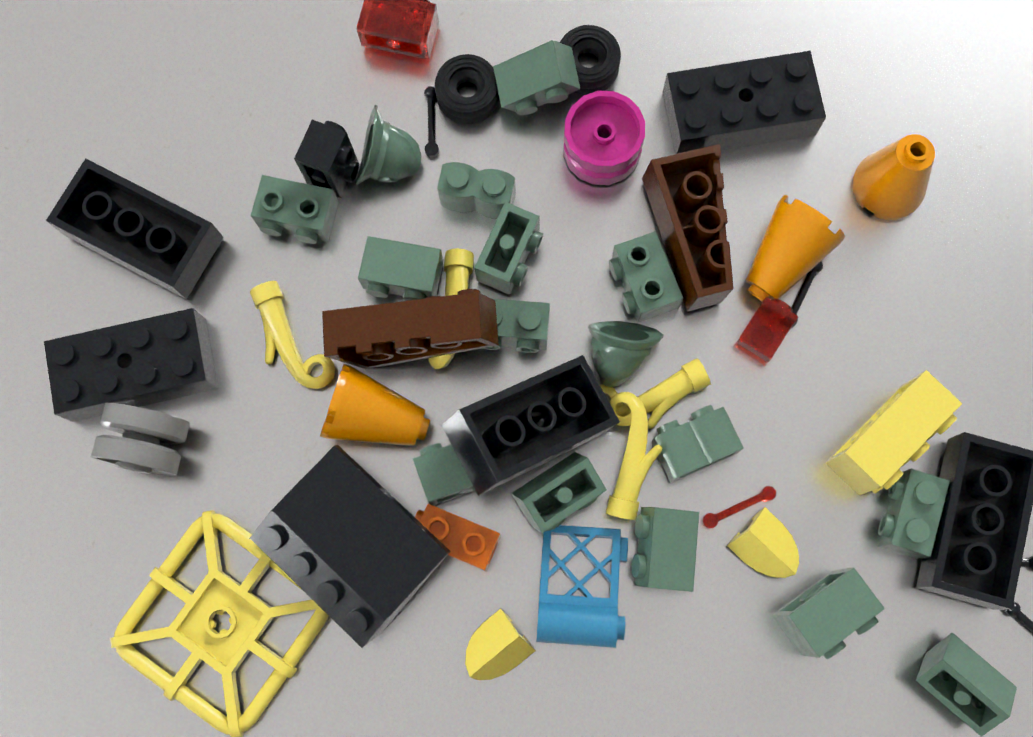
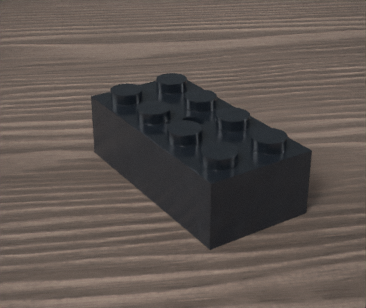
M811 50L667 73L662 92L675 154L720 144L721 150L815 136L826 119Z
M86 158L46 219L50 225L64 236L185 299L190 295L224 238L211 222Z
M194 308L44 341L54 414L71 422L101 416L105 403L141 407L218 389L207 322Z
M581 355L459 409L441 426L479 496L600 436L620 423L585 357Z
M963 432L949 438L947 441L940 478L950 482L931 557L922 558L916 588L993 610L1013 609L1033 506V451Z

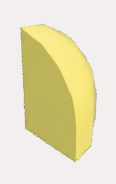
M764 507L752 517L753 522L749 528L741 534L738 532L727 547L744 563L759 573L777 578L795 575L799 566V554L796 543L783 523Z
M501 608L480 625L473 633L466 648L465 665L469 677L473 679L491 680L502 676L517 667L536 651L525 635L521 636L511 622V618Z

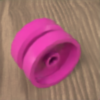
M595 91L582 96L575 102L565 118L563 155L569 169L579 179L593 185H611L624 180L635 170L641 157L645 139V120L640 108L629 97L615 91Z

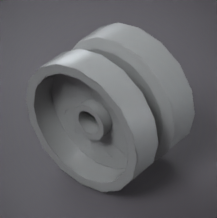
M105 403L100 424L110 431L123 435L122 437L113 435L97 436L91 457L131 471L147 474L154 472L176 476L181 455L173 449L160 446L159 443L178 445L185 442L190 422L176 416L141 407Z

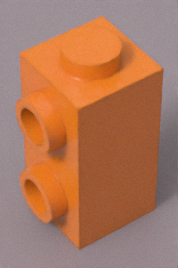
M427 504L425 511L420 509L417 511L415 518L451 551L448 556L487 572L501 538L500 533L431 504Z

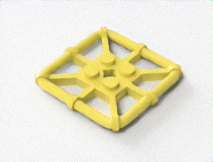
M210 510L203 512L202 516L190 525L162 565L152 570L149 574L151 580L120 620L114 632V637L110 638L111 648H115L118 655L126 663L164 690L163 696L170 701L176 699L216 730L231 737H243L244 732L248 731L257 722L287 678L292 679L298 670L295 666L321 631L329 615L313 600L271 607L254 595L252 590L270 567L297 587L299 586L250 539L251 533L230 518ZM218 530L259 559L242 584H239L222 571ZM204 534L208 574L194 593H192L172 576ZM163 588L186 603L169 627L131 634ZM315 610L283 658L258 641L274 617ZM227 612L230 615L229 622L231 626L229 630L222 629L218 633L215 630L217 622L213 618L215 614L224 615ZM171 637L192 653L175 677H173L132 645ZM251 651L272 666L274 670L245 712L241 714L235 672ZM202 660L222 675L227 716L186 687L188 679Z

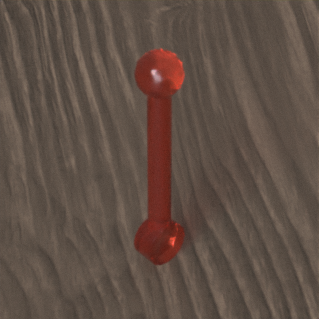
M765 486L761 493L717 514L707 513L703 517L702 523L706 528L712 529L717 526L718 521L763 500L771 501L775 499L777 492L774 487Z

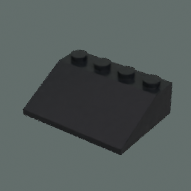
M338 444L334 445L285 495L250 537L361 648L383 632L451 552Z

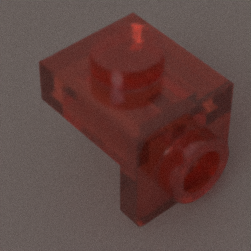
M765 297L736 343L769 362L799 317L792 312L793 309L784 301L779 299L771 300Z

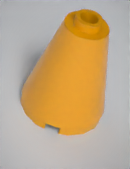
M911 134L864 158L853 176L852 190L857 203L862 208L866 207L874 213L873 216L879 219L897 220L909 216L921 205L925 198L935 158L933 144L924 136Z
M783 195L775 207L745 279L750 285L747 291L764 303L769 298L777 301L841 244L845 238L843 231L839 228L837 233L834 234L828 228L832 221L825 215L796 198L792 204H789L788 196Z
M343 364L320 437L334 440L414 446L417 439L424 441L430 419L424 417L425 409L354 367Z

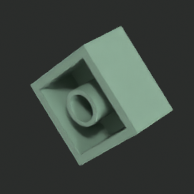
M852 567L832 571L772 616L800 655L816 658L824 656L826 659H829L846 647L843 640L856 631L858 635H861L874 627L879 622L875 616L885 608L857 570Z

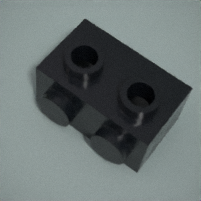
M312 119L294 160L307 184L333 189L336 197L342 198L348 182L352 183L358 174L359 162L348 134L342 126L332 121L321 123Z

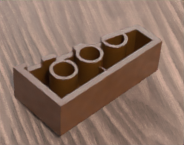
M720 144L652 159L642 177L687 312L719 304L734 289L730 244L726 236V224L728 221L727 211L724 209L722 190L724 189L723 173L720 171Z
M465 289L459 291L458 295L430 296L417 300L322 311L324 357L363 369H370L498 346L496 302L481 294L480 290Z

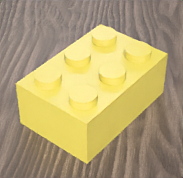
M925 370L903 384L845 442L826 464L858 495L870 491L876 494L883 487L887 490L904 474L899 468L910 460L914 462L920 458L931 446L926 441L936 433L940 435L957 420L953 413L963 403Z

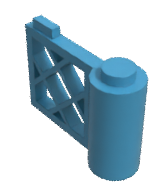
M559 525L555 529L543 533L536 642L616 648L617 640H624L625 616H618L619 564L620 562H627L628 538L621 537V529ZM551 535L568 536L577 547L564 559L560 560L550 549ZM576 536L588 538L581 543ZM595 538L612 539V552L601 563L586 548ZM580 551L595 566L581 581L565 566ZM551 557L557 565L549 571V559ZM610 561L611 575L604 568ZM559 569L575 585L565 595L547 594L548 579ZM600 572L610 583V598L593 597L583 585ZM577 590H580L585 597L572 595Z

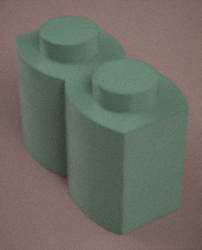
M460 162L442 164L437 186L440 203L451 211L460 213L477 211L485 217L497 219L505 202L514 205L516 195L515 177L498 169L478 171L476 168Z
M708 405L691 414L693 420L679 425L678 421L674 420L656 429L659 435L655 436L651 442L653 447L655 445L662 447L658 457L670 483L735 455L744 449L724 407L714 410L712 405Z

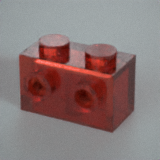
M364 0L356 28L361 46L430 59L439 25L437 5L428 0Z

